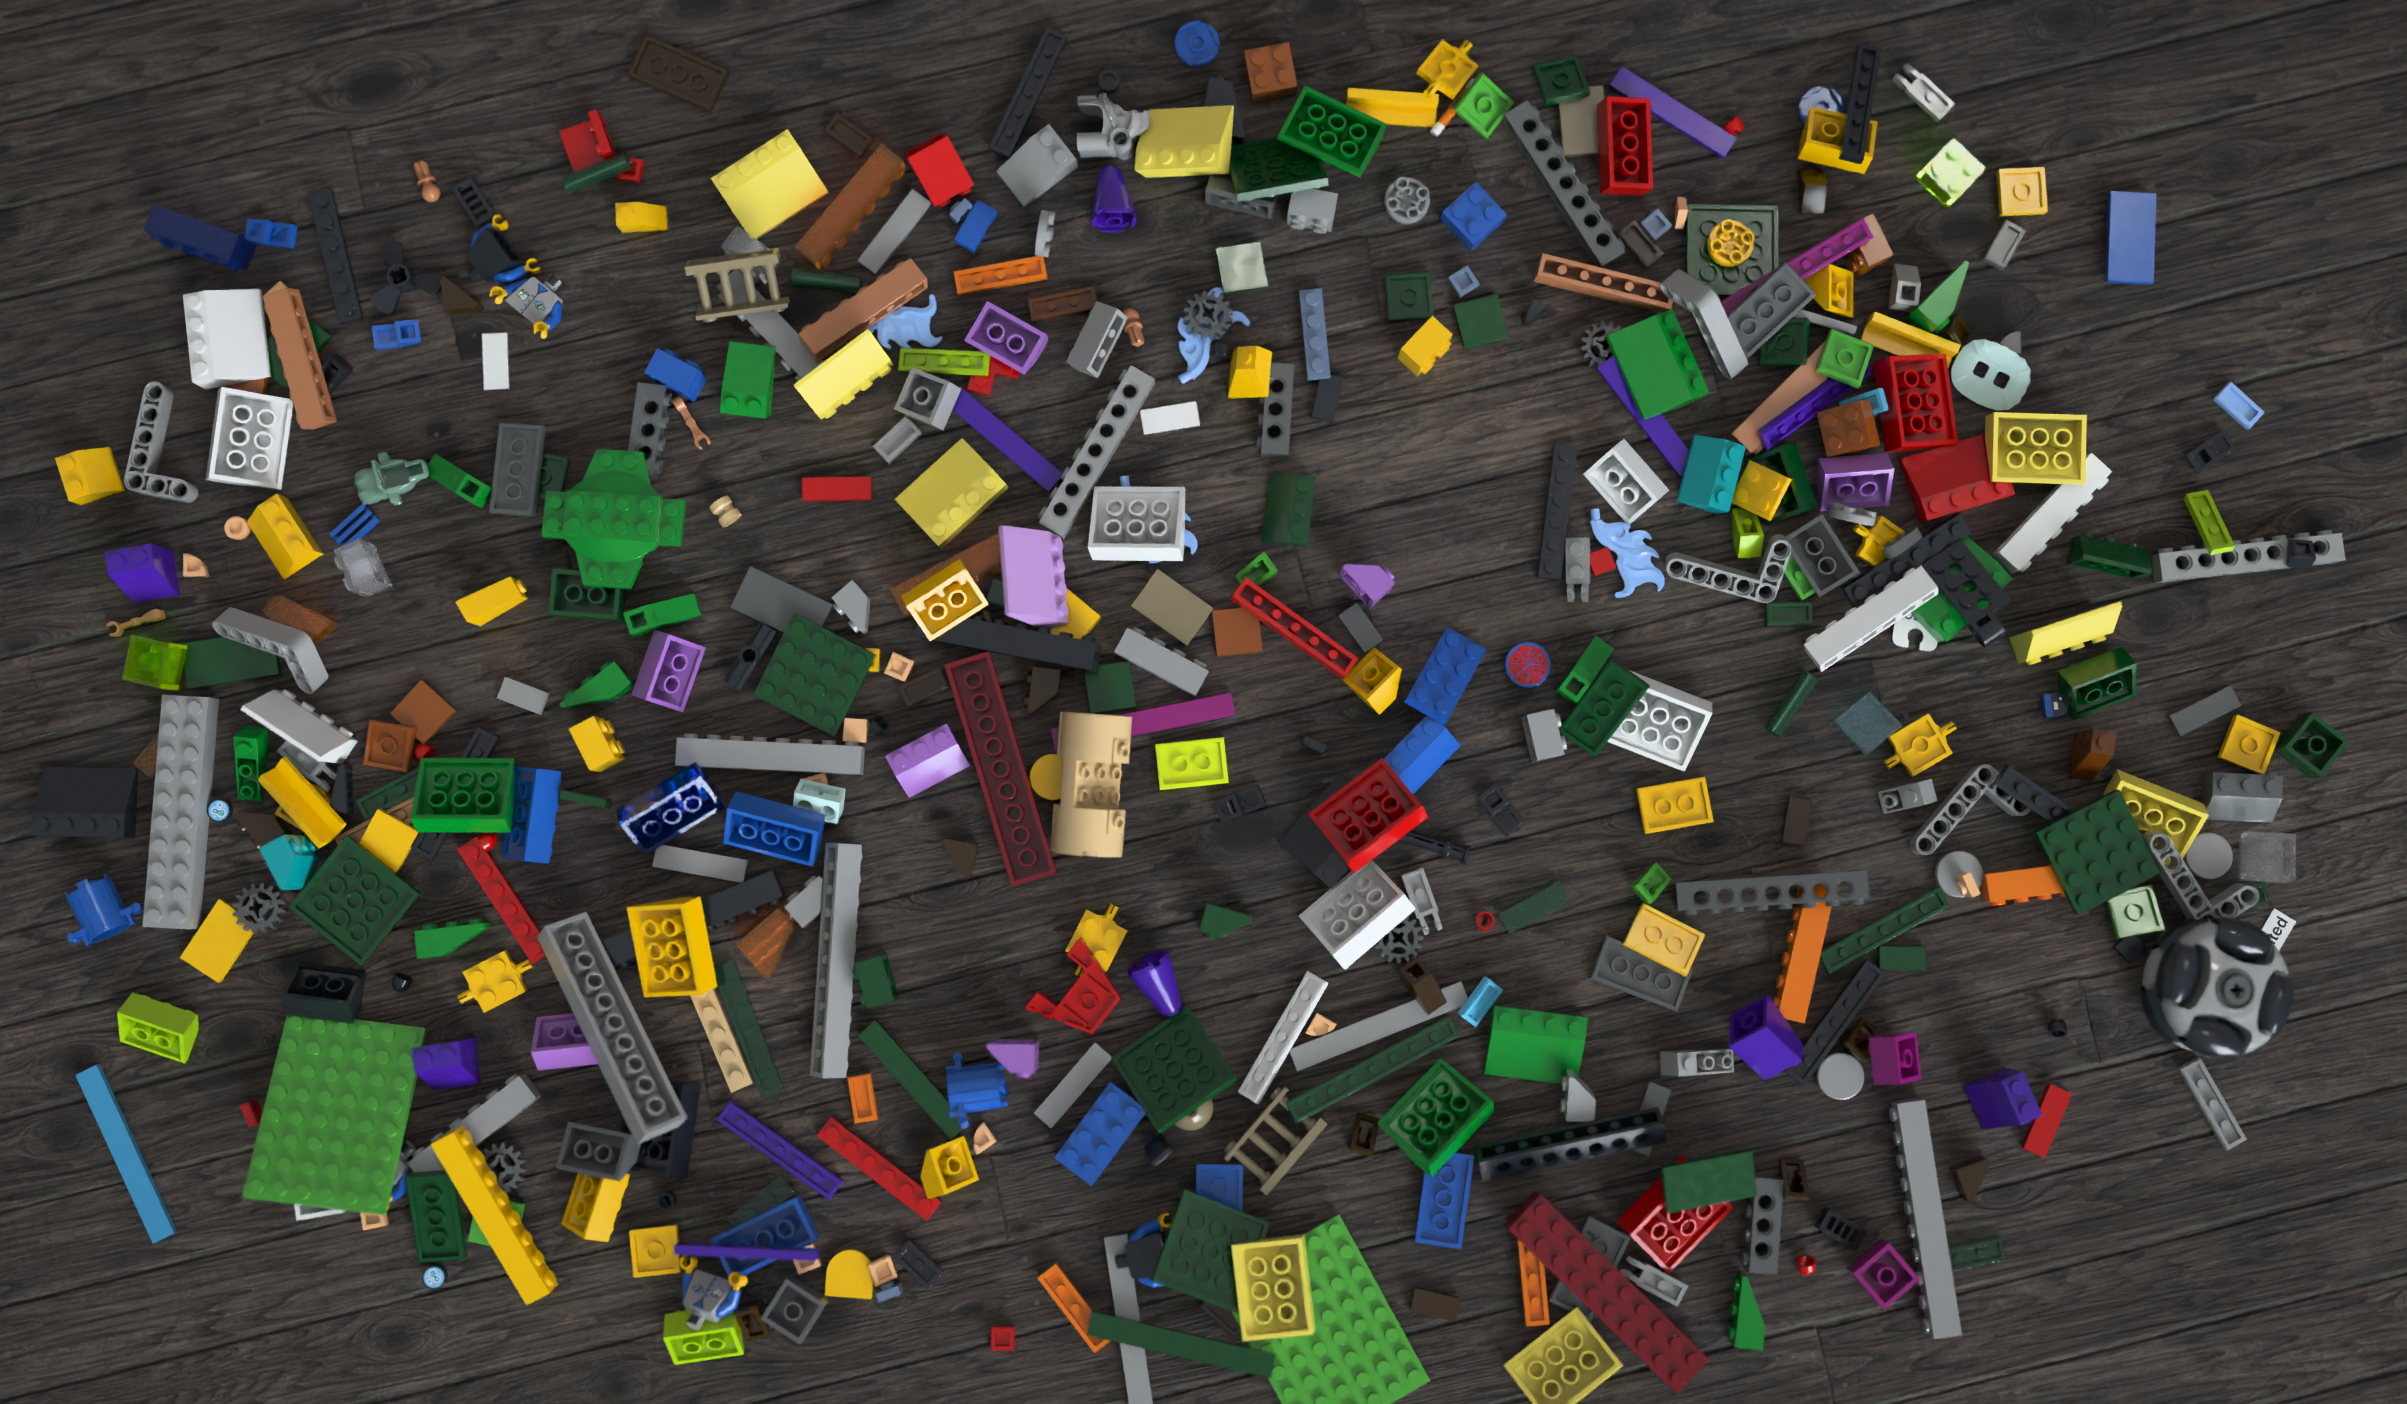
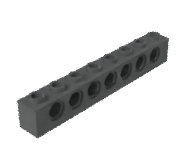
M1528 100L1505 113L1502 122L1596 267L1606 268L1622 258L1625 253L1624 243L1619 237L1616 238L1611 231L1613 227L1610 221L1602 217L1599 212V204L1595 199L1592 200L1587 193L1588 188L1582 180L1579 181L1575 175L1576 169L1570 161H1566L1561 145L1558 142L1555 143L1552 139L1551 130L1546 123L1543 124L1539 119L1540 114L1535 105H1530ZM1523 125H1531L1534 128V131H1525ZM1537 143H1542V144H1544L1545 147H1546V150H1545V151H1539V150L1535 147V144H1537ZM1547 163H1556L1558 165V169L1551 170L1548 167ZM1567 181L1570 184V188H1562L1559 182ZM1572 200L1581 201L1583 207H1574ZM1584 219H1592L1595 226H1586ZM1596 238H1604L1607 245L1600 246Z
M1867 871L1676 883L1678 911H1683V915H1697V910H1706L1707 914L1721 913V909L1730 908V913L1745 912L1744 907H1754V911L1768 910V906L1778 905V910L1792 909V904H1801L1802 908L1816 907V903L1825 902L1826 907L1840 906V901H1849L1850 905H1862L1864 900L1870 899ZM1841 882L1847 883L1850 887V892L1846 896L1840 895L1837 891V886ZM1816 884L1825 886L1826 894L1823 897L1814 895L1813 887ZM1796 885L1802 889V896L1800 898L1794 899L1790 896L1789 889L1791 886ZM1768 887L1776 888L1779 893L1778 898L1769 900L1765 896V890ZM1746 888L1752 889L1755 893L1754 899L1750 902L1744 901L1741 897L1742 890ZM1699 891L1706 893L1708 897L1707 902L1702 905L1697 904L1694 901L1695 893ZM1719 891H1729L1731 900L1728 903L1720 902L1717 897Z

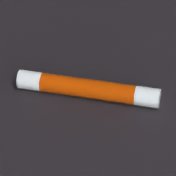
M1472 78L1453 103L1469 88L1475 79ZM1449 107L1430 132L1437 137L1456 114L1455 111Z

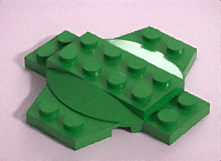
M597 449L581 482L571 490H567V492L546 491L541 536L543 538L566 539L576 552L584 586L632 589L646 554L650 551L653 552L659 545L682 547L686 501L661 498L651 486V478L643 452Z

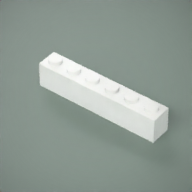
M2093 453L2086 455L2085 484H2058L1992 556L2012 574L2018 571H2025L2032 563L2030 559L2035 554L2038 556L2047 548L2045 543L2050 538L2054 539L2062 532L2061 526L2066 521L2069 523L2077 516L2078 512L2076 510L2081 505L2085 506L2094 497L2092 493L2095 489L2100 490L2109 481L2107 477L2112 471Z
M1922 566L1917 569L1912 568L1903 575L1904 578L1898 582H1890L1884 587L1883 592L1878 595L1873 594L1864 601L1865 604L1859 608L1854 607L1845 613L1844 618L1839 621H1832L1825 627L1826 630L1820 634L1815 633L1807 638L1804 644L1805 651L1821 672L1938 595V586Z

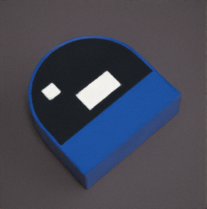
M2062 694L2041 695L2044 718L2061 716L2067 711L2068 702Z

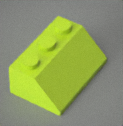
M132 992L117 1012L120 1042L185 1064L188 1061L199 1030L198 1014L190 1010L174 1007L169 1003L151 999L146 995Z
M687 1311L665 1314L663 1339L674 1365L744 1355L742 1330L734 1315V1311L723 1317L716 1324L704 1320L699 1330H694L686 1324L691 1316Z

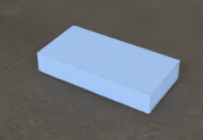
M2231 381L2213 398L2220 407L2246 430L2250 429L2265 413Z

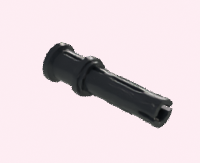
M1409 831L1399 840V842L1439 853L1443 859L1451 858L1460 861L1462 865L1466 864L1471 845L1463 846L1453 843L1451 839L1443 841L1414 831Z

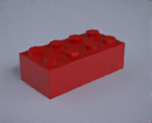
M1607 96L1597 104L1600 194L1644 195L1653 189L1650 98Z

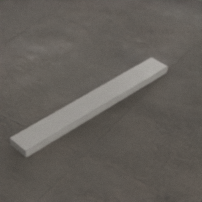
M1459 981L1442 988L1441 991L1447 1003L1429 1015L1414 999L1291 1048L1289 1052L1297 1071L1463 1006L1468 997L1462 982Z
M1125 1233L1104 1237L1115 1315L1140 1321L1134 1278H1131L1129 1267L1117 1269L1115 1264V1255L1126 1253L1125 1245L1129 1242L1128 1235ZM1120 1343L1129 1404H1153L1145 1349Z

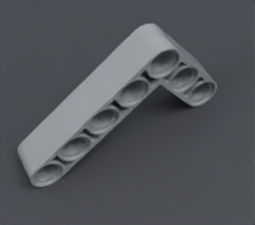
M1677 269L1660 284L1661 290L1669 299L1692 312L1719 371L1727 379L1731 380L1748 366V361L1717 294L1710 287L1680 269Z
M152 381L144 388L124 484L127 489L139 494L191 503L198 497V488L194 484L182 479L157 475L174 393L170 387ZM161 389V396L156 398L157 391ZM156 411V418L154 420H151L152 413ZM152 434L151 440L147 443V436ZM144 456H147V461H146V463H145L144 465H142V464H141L142 458H143ZM139 478H141L142 483L139 487H137L136 482ZM164 482V488L159 492V485ZM186 486L187 491L181 496V489Z
M1781 534L1772 536L1768 541L1757 574L1676 552L1666 557L1665 567L1668 575L1675 579L1758 602L1769 603L1777 595L1792 549L1786 536ZM1778 543L1786 544L1782 551H1775V545ZM1679 561L1682 565L1679 569L1670 568L1671 563ZM1772 564L1778 566V569L1773 573L1766 571L1768 566ZM1701 567L1704 569L1701 575L1696 576L1692 574L1695 568ZM1718 574L1726 575L1725 580L1721 582L1715 581L1714 578ZM1740 580L1748 581L1746 587H1737V583ZM1761 587H1771L1768 593H1759Z
M232 607L226 609L212 622L213 629L222 637L284 657L297 685L307 694H313L328 679L327 671L314 643L304 631Z
M1987 764L1977 765L1968 771L1909 841V847L1916 855L1933 853L1983 794L2010 816L2026 815L2030 812V809L2021 803L2020 811H2016L2014 808L2016 799L2005 792L2002 796H1999L1996 792L1997 786L1993 782L1999 775V772ZM1981 769L1986 772V779L1984 781L1980 780L1978 776ZM1966 786L1971 789L1970 798L1964 796L1963 791ZM1951 804H1954L1957 809L1954 816L1948 811ZM1936 821L1940 822L1942 830L1939 833H1936L1933 828ZM1922 838L1925 839L1927 843V847L1924 851H1922L1918 845L1920 839Z
M2148 831L2142 835L2161 872L2159 875L2187 919H2201L2205 915L2207 919L2220 917L2235 918L2257 903L2259 899L2258 891L2252 886L2241 883L2233 884L2208 900L2166 834ZM2157 837L2158 840H2159V843H2158V845L2154 848V847H2153V840ZM2170 857L2171 863L2166 867L2165 860ZM2180 876H2182L2183 882L2178 887L2177 880ZM2245 890L2246 896L2241 900V893ZM2192 896H2194L2195 902L2192 906H2190L2189 900ZM2226 903V910L2222 912L2221 906Z

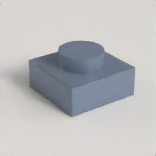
M966 198L962 202H956L950 210L951 220L957 226L967 218L973 208Z
M1659 209L1655 210L1640 223V226L1654 242L1673 226Z
M1468 265L1448 277V281L1459 298L1480 285Z
M889 1281L880 1285L881 1289L876 1292L878 1302H882L901 1295L904 1291L901 1282L894 1284V1281Z

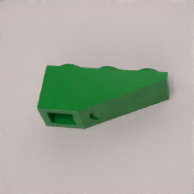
M436 453L427 465L429 477L480 508H483L491 495L492 488Z
M694 593L645 605L623 613L629 633L635 637L702 615Z
M1595 636L1555 691L1573 705L1578 703L1614 648Z
M609 661L599 669L601 672L596 676H589L582 681V687L563 696L564 700L559 705L562 708L571 709L615 700L633 688L635 682L620 663L615 661L611 663Z
M244 726L233 736L238 800L261 802L263 800L264 787L258 779L262 774L266 773L269 751L268 728Z
M482 919L468 920V925L461 926L459 921L445 923L444 928H437L436 924L422 925V930L414 931L417 959L449 955L489 929L491 923H483Z
M1737 1273V1279L1734 1278L1732 1285L1735 1300L1730 1305V1316H1733L1732 1326L1728 1327L1727 1338L1730 1340V1344L1736 1348L1763 1351L1765 1325L1747 1276L1743 1273Z

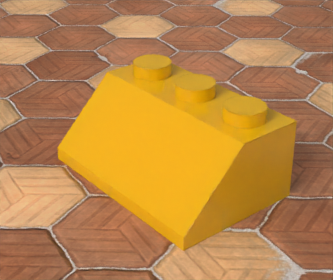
M1811 106L1800 140L1798 159L1864 174L1874 154L1877 121L1870 120L1864 160L1862 164H1857L1839 159L1846 114Z
M275 494L258 505L247 521L283 579L288 578L323 555V552L287 497Z
M960 559L901 596L906 607L929 641L937 638L989 604Z
M578 1173L561 1225L583 1239L608 1242L614 1228L617 1213L621 1207L624 1191L628 1186L630 1174L626 1173L619 1182Z

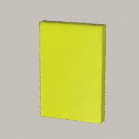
M1224 737L1155 744L1160 790L1229 783Z

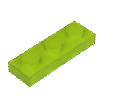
M2204 490L2186 494L2184 497L2185 504L2209 555L2232 551L2235 545L2209 491Z

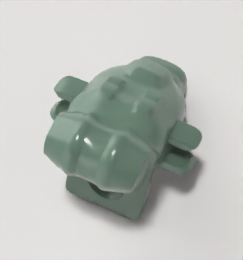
M381 452L378 454L379 463L376 460H371V468H365L355 473L354 484L358 490V497L364 505L378 503L388 498L393 505H400L402 503L401 494L413 489L420 480L428 478L429 469L426 462L422 459L413 461L390 459L386 452Z

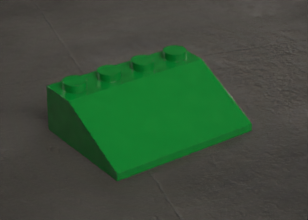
M1304 86L1277 139L1357 177H1361L1383 138L1387 124Z
M1673 309L1649 317L1606 336L1642 421L1695 402L1710 393Z
M1965 536L1961 539L2002 589L2013 580L1993 557L1969 537ZM1953 566L1948 570L1952 575H1959L1962 572L1958 566ZM1967 583L1962 587L1964 591L1969 593L1976 590V586L1971 583ZM1939 589L1938 595L1911 612L1914 618L1937 642H1948L1965 626L1964 619ZM1980 601L1977 603L1979 609H1982L1989 602Z
M421 758L410 818L416 831L511 833L514 814L515 759Z
M1492 1005L1484 1074L1561 1084L1562 1077H1566V1069H1572L1578 1076L1585 1045L1588 1018L1571 1014Z
M1440 1058L1382 1117L1378 1125L1417 1166L1432 1178L1495 1111L1493 1100Z

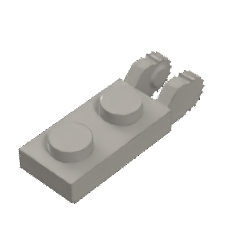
M1905 64L1902 67V71L1914 82L1911 84L1903 76L1896 74L1893 77L1894 83L1900 89L1905 90L1904 92L1938 122L1955 105L1954 102L1923 73L1920 74L1913 66Z
M1589 537L1566 538L1568 602H1574V584H1582L1581 599L1582 602H1588L1590 584Z
M287 740L277 750L280 755L287 757L307 779L315 782L324 791L328 792L331 789L329 783L319 777L322 771H324L330 778L336 780L337 772L328 766L329 763L317 761Z
M1423 867L1402 874V881L1409 900L1415 907L1414 914L1419 921L1424 936L1429 934V928L1424 919L1426 915L1432 914L1433 923L1438 931L1443 929L1437 913L1439 910Z
M1628 1255L1626 1261L1642 1270L1638 1277L1626 1269L1621 1268L1620 1272L1626 1278L1634 1281L1637 1286L1678 1307L1688 1285Z

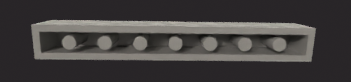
M684 734V738H677L675 765L863 775L865 747L859 746V742L845 741V745H836V741L822 740V744H813V740L799 739V743H790L788 738H776V742H767L766 737H753V741H744L743 736H730V740H721V735H707V739H698V734Z

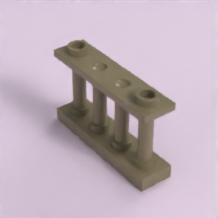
M779 248L688 260L685 265L686 276L693 275L696 278L703 309H698L695 316L696 321L712 322L718 317L767 310L781 312L788 308L789 297L780 298L774 266H776V263H779L781 257ZM762 265V268H765L771 299L758 301L751 269L754 266ZM739 269V271H742L748 298L747 303L735 304L728 275L730 270ZM716 272L719 275L725 306L712 307L705 277L707 273Z
M1285 1085L1282 1089L1277 1087L1269 1096L1272 1099L1241 1137L1236 1142L1232 1140L1224 1149V1152H1226L1224 1159L1227 1162L1234 1156L1260 1179L1261 1185L1259 1189L1266 1196L1327 1126V1122L1321 1116L1317 1119L1308 1117L1301 1121L1307 1131L1300 1137L1299 1135L1295 1136L1273 1117L1270 1111L1278 1102L1288 1110L1285 1104L1289 1100L1285 1096L1288 1088ZM1263 1120L1290 1143L1289 1146L1292 1149L1286 1155L1284 1153L1280 1154L1254 1131ZM1247 1138L1275 1161L1276 1167L1271 1173L1269 1171L1265 1172L1239 1149Z

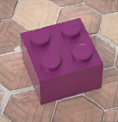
M1916 1032L1887 1033L1869 1038L1868 1051L1871 1055V1076L1874 1080V1085H1900L1921 1079Z
M1883 1239L1879 1240L1847 1268L1875 1304L1884 1310L1920 1280L1892 1245Z

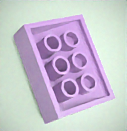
M999 526L1005 615L1045 629L1068 624L1069 610L1066 602L1067 587L1064 578L1065 565L1063 562V542L1061 537L1049 531Z

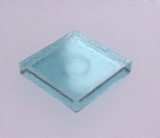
M1870 692L1834 721L1839 729L1866 756L1902 727V724Z

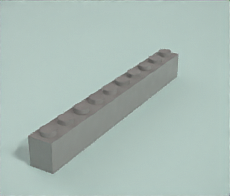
M826 843L810 1064V1076L846 1078L848 1069L851 1000L853 998L852 969H854V955L856 952L855 940L858 927L857 911L859 906L858 896L862 860V845Z
M1921 1098L1892 1101L1889 1115L1891 1121L1895 1124L1893 1140L1895 1145H1898L1899 1154L1896 1156L1903 1175V1178H1900V1185L1902 1191L1906 1194L1904 1210L1906 1215H1909L1910 1220L1907 1230L1910 1239H1913L1914 1248H1911V1255L1917 1265L1915 1274L1920 1279L1917 1285L1920 1286L1921 1295L1918 1296L1921 1309H1924L1925 1316L1922 1319L1923 1329L1933 1339L1960 1336L1962 1331L1926 1103Z

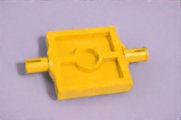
M1442 39L1420 66L1416 74L1430 84L1424 90V95L1428 94L1427 98H1431L1439 90L1453 100L1479 67L1466 54L1472 47L1471 42L1467 45L1468 40H1465L1457 48Z
M1877 516L1875 525L1869 529L1857 523L1855 525L1857 528H1853V531L1861 535L1863 540L1855 555L1873 567L1886 558L1881 548L1901 534L1903 530L1883 516Z
M1926 714L1891 734L1887 738L1894 748L1895 755L1884 760V763L1888 764L1886 767L1890 769L1896 764L1901 763L1905 766L1909 775L1913 777L1953 754L1947 744L1946 735L1957 730L1956 726H1953L1955 724L1951 721L1940 728L1934 723L1930 714Z
M1110 903L1105 915H1097L1086 910L1065 951L1069 952L1081 937L1104 971L1107 972L1128 931L1113 921L1119 908L1117 906L1114 907ZM1080 965L1074 973L1077 976L1079 975L1082 969ZM1083 968L1081 974L1079 975V977L1084 973V971H1085L1084 968Z
M504 950L463 971L469 984V990L458 994L457 997L460 999L467 995V997L459 1000L462 1004L474 997L485 1013L528 991L522 981L521 973L533 968V964L531 963L523 967L530 963V960L527 959L517 965L511 960L507 950Z

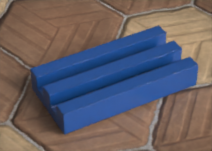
M362 503L329 535L347 552L381 520L367 505ZM364 512H366V513H365L363 516H361L352 526H350L341 536H338V535H340L349 525H351L361 514H363ZM369 517L372 518V520H370L350 540H348L346 543L344 542V540L348 536H350L354 531H356L360 527V525H362Z

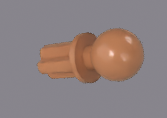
M424 161L414 163L413 167L419 180L417 184L418 186H423L421 191L422 197L428 202L437 201L440 197V190L436 185L432 184L436 179L431 176L427 163Z
M1127 308L1122 312L1128 317L1124 330L1129 335L1131 345L1139 347L1144 344L1141 331L1142 324L1138 321L1139 314L1135 309Z

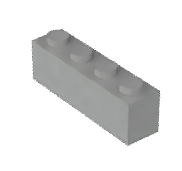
M1133 627L1132 630L1126 629L1114 651L1116 655L1196 697L1209 673L1205 669L1206 664L1196 659L1193 662L1185 658L1186 654L1174 648L1172 652L1165 648L1166 643L1157 638L1150 640L1144 637L1146 633L1136 627Z

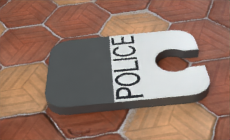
M1911 613L1893 624L1891 640L1895 646L1908 648V633L1912 629H1917L1922 634L1918 650L1930 652L1937 647L1938 642Z

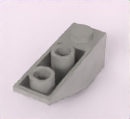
M1732 1049L1660 1052L1661 1075L1680 1077L1734 1072Z

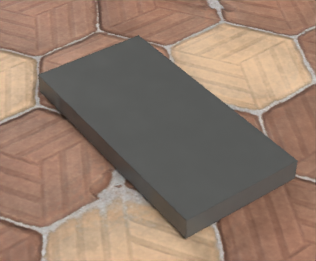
M1785 261L1727 314L1746 359L1817 295Z
M499 422L489 513L536 517L546 432L545 426Z
M750 566L730 608L785 632L793 613H797L824 627L833 604Z
M1605 935L1589 979L1678 1012L1693 968H1690L1687 976H1683L1622 945L1623 941Z
M1589 1215L1581 1231V1234L1617 1268L1631 1236ZM1588 1230L1591 1231L1595 1236V1239L1593 1241L1591 1236L1587 1233ZM1557 1279L1547 1300L1570 1312L1578 1307L1585 1318L1591 1322L1594 1314Z

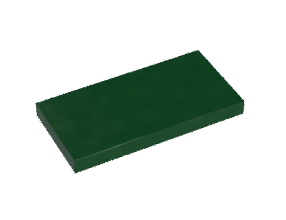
M225 637L181 644L187 689L281 675L278 655Z
M1611 659L1561 724L1559 732L1596 757L1649 689L1650 685L1614 659Z
M1750 1149L1660 1165L1664 1206L1667 1213L1757 1196L1753 1152Z
M447 1171L407 1173L405 1177L418 1263L466 1259L467 1251L458 1190Z

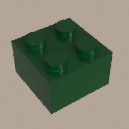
M2310 712L2299 715L2275 746L2274 751L2308 778H2321L2350 741L2315 713Z
M887 954L854 963L855 968L852 969L855 982L860 983L862 990L859 991L860 1001L862 1005L866 1004L867 1009L900 998Z

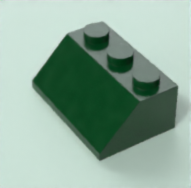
M1796 443L1780 446L1744 461L1746 467L1751 460L1792 479L1772 520L1769 521L1764 518L1766 526L1818 508Z
M1301 474L1269 475L1262 543L1307 548L1316 476Z
M2081 533V535L2072 538L2067 560L2068 565L2130 579H2137L2152 572L2148 550L2140 548L2139 544L2126 543L2124 545L2118 543V540L2114 538L2097 539L2091 533Z
M2123 647L2058 671V688L2060 693L2067 699V710L2070 718L2075 720L2137 696L2136 662Z
M1207 903L1199 931L1203 932V937L1216 940L1217 936L1224 937L1251 922L1253 916Z

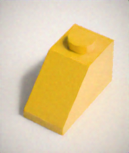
M642 202L615 203L616 226L623 233L668 230L667 207Z

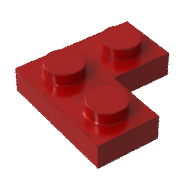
M990 356L989 375H971L967 389L968 391L990 396L996 375L1018 380L1020 372Z

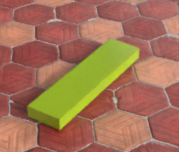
M900 348L898 371L909 373L911 368L914 367L932 374L988 376L990 355L983 351Z

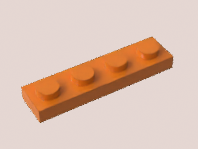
M1041 256L954 271L958 296L1048 279L1044 257Z
M1517 1240L1525 1325H1548L1550 1322L1544 1265Z
M1057 1262L1037 1277L1094 1353L1110 1341L1087 1335L1092 1308Z

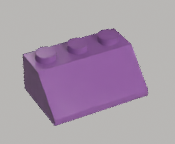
M987 301L964 341L1025 375L1038 360L1049 340L1047 334Z
M1879 453L1819 458L1816 480L1820 512L1829 511L1832 502L1861 508L1889 506L1894 467L1888 454Z
M1345 564L1339 574V577L1369 609L1382 599L1395 584L1392 580L1394 576L1387 568L1382 569L1380 566Z
M654 630L631 695L683 712L706 647Z
M948 724L885 756L909 798L971 766Z
M574 1013L536 1018L531 1054L538 1070L598 1064Z
M993 1039L987 1043V1049L1010 1073H1016V1077H1030L1039 1068V1040Z

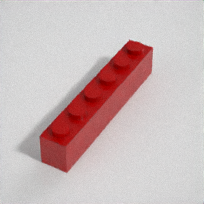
M1247 578L1243 580L1230 598L1234 603L1341 680L1347 676L1359 659Z

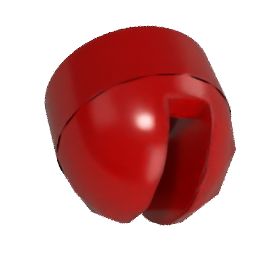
M1735 116L1723 129L1729 134L1737 136L1739 134L1736 129L1742 132L1744 125L1742 120Z
M420 744L414 750V756L418 761L421 758H433L435 755V749L428 744Z
M482 832L477 836L479 843L485 851H489L497 843V837L493 832Z
M1487 911L1480 912L1475 920L1476 926L1482 931L1490 930L1495 922L1494 916ZM1483 916L1488 917L1486 927L1481 926Z
M1802 1255L1797 1258V1269L1800 1274L1808 1276V1274L1815 1272L1816 1260L1814 1257Z

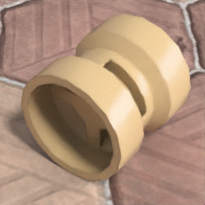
M728 495L715 501L709 508L713 514L718 516V522L722 527L731 525L741 517L740 511L733 507L732 500Z

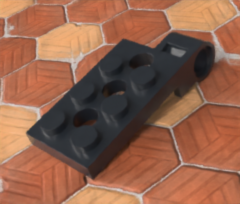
M1961 539L1921 565L1938 586V589L1964 619V624L1982 647L1986 648L2005 635L2003 626L1993 614L2011 603V599ZM1953 566H1958L1962 572L1959 575H1952L1948 570ZM1967 583H1971L1976 586V590L1969 593L1964 591L1962 587ZM1988 601L1991 606L1986 610L1978 608L1977 603Z

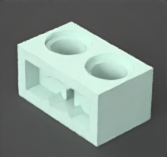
M801 778L794 792L793 806L825 814V822L838 824L844 809L846 789Z

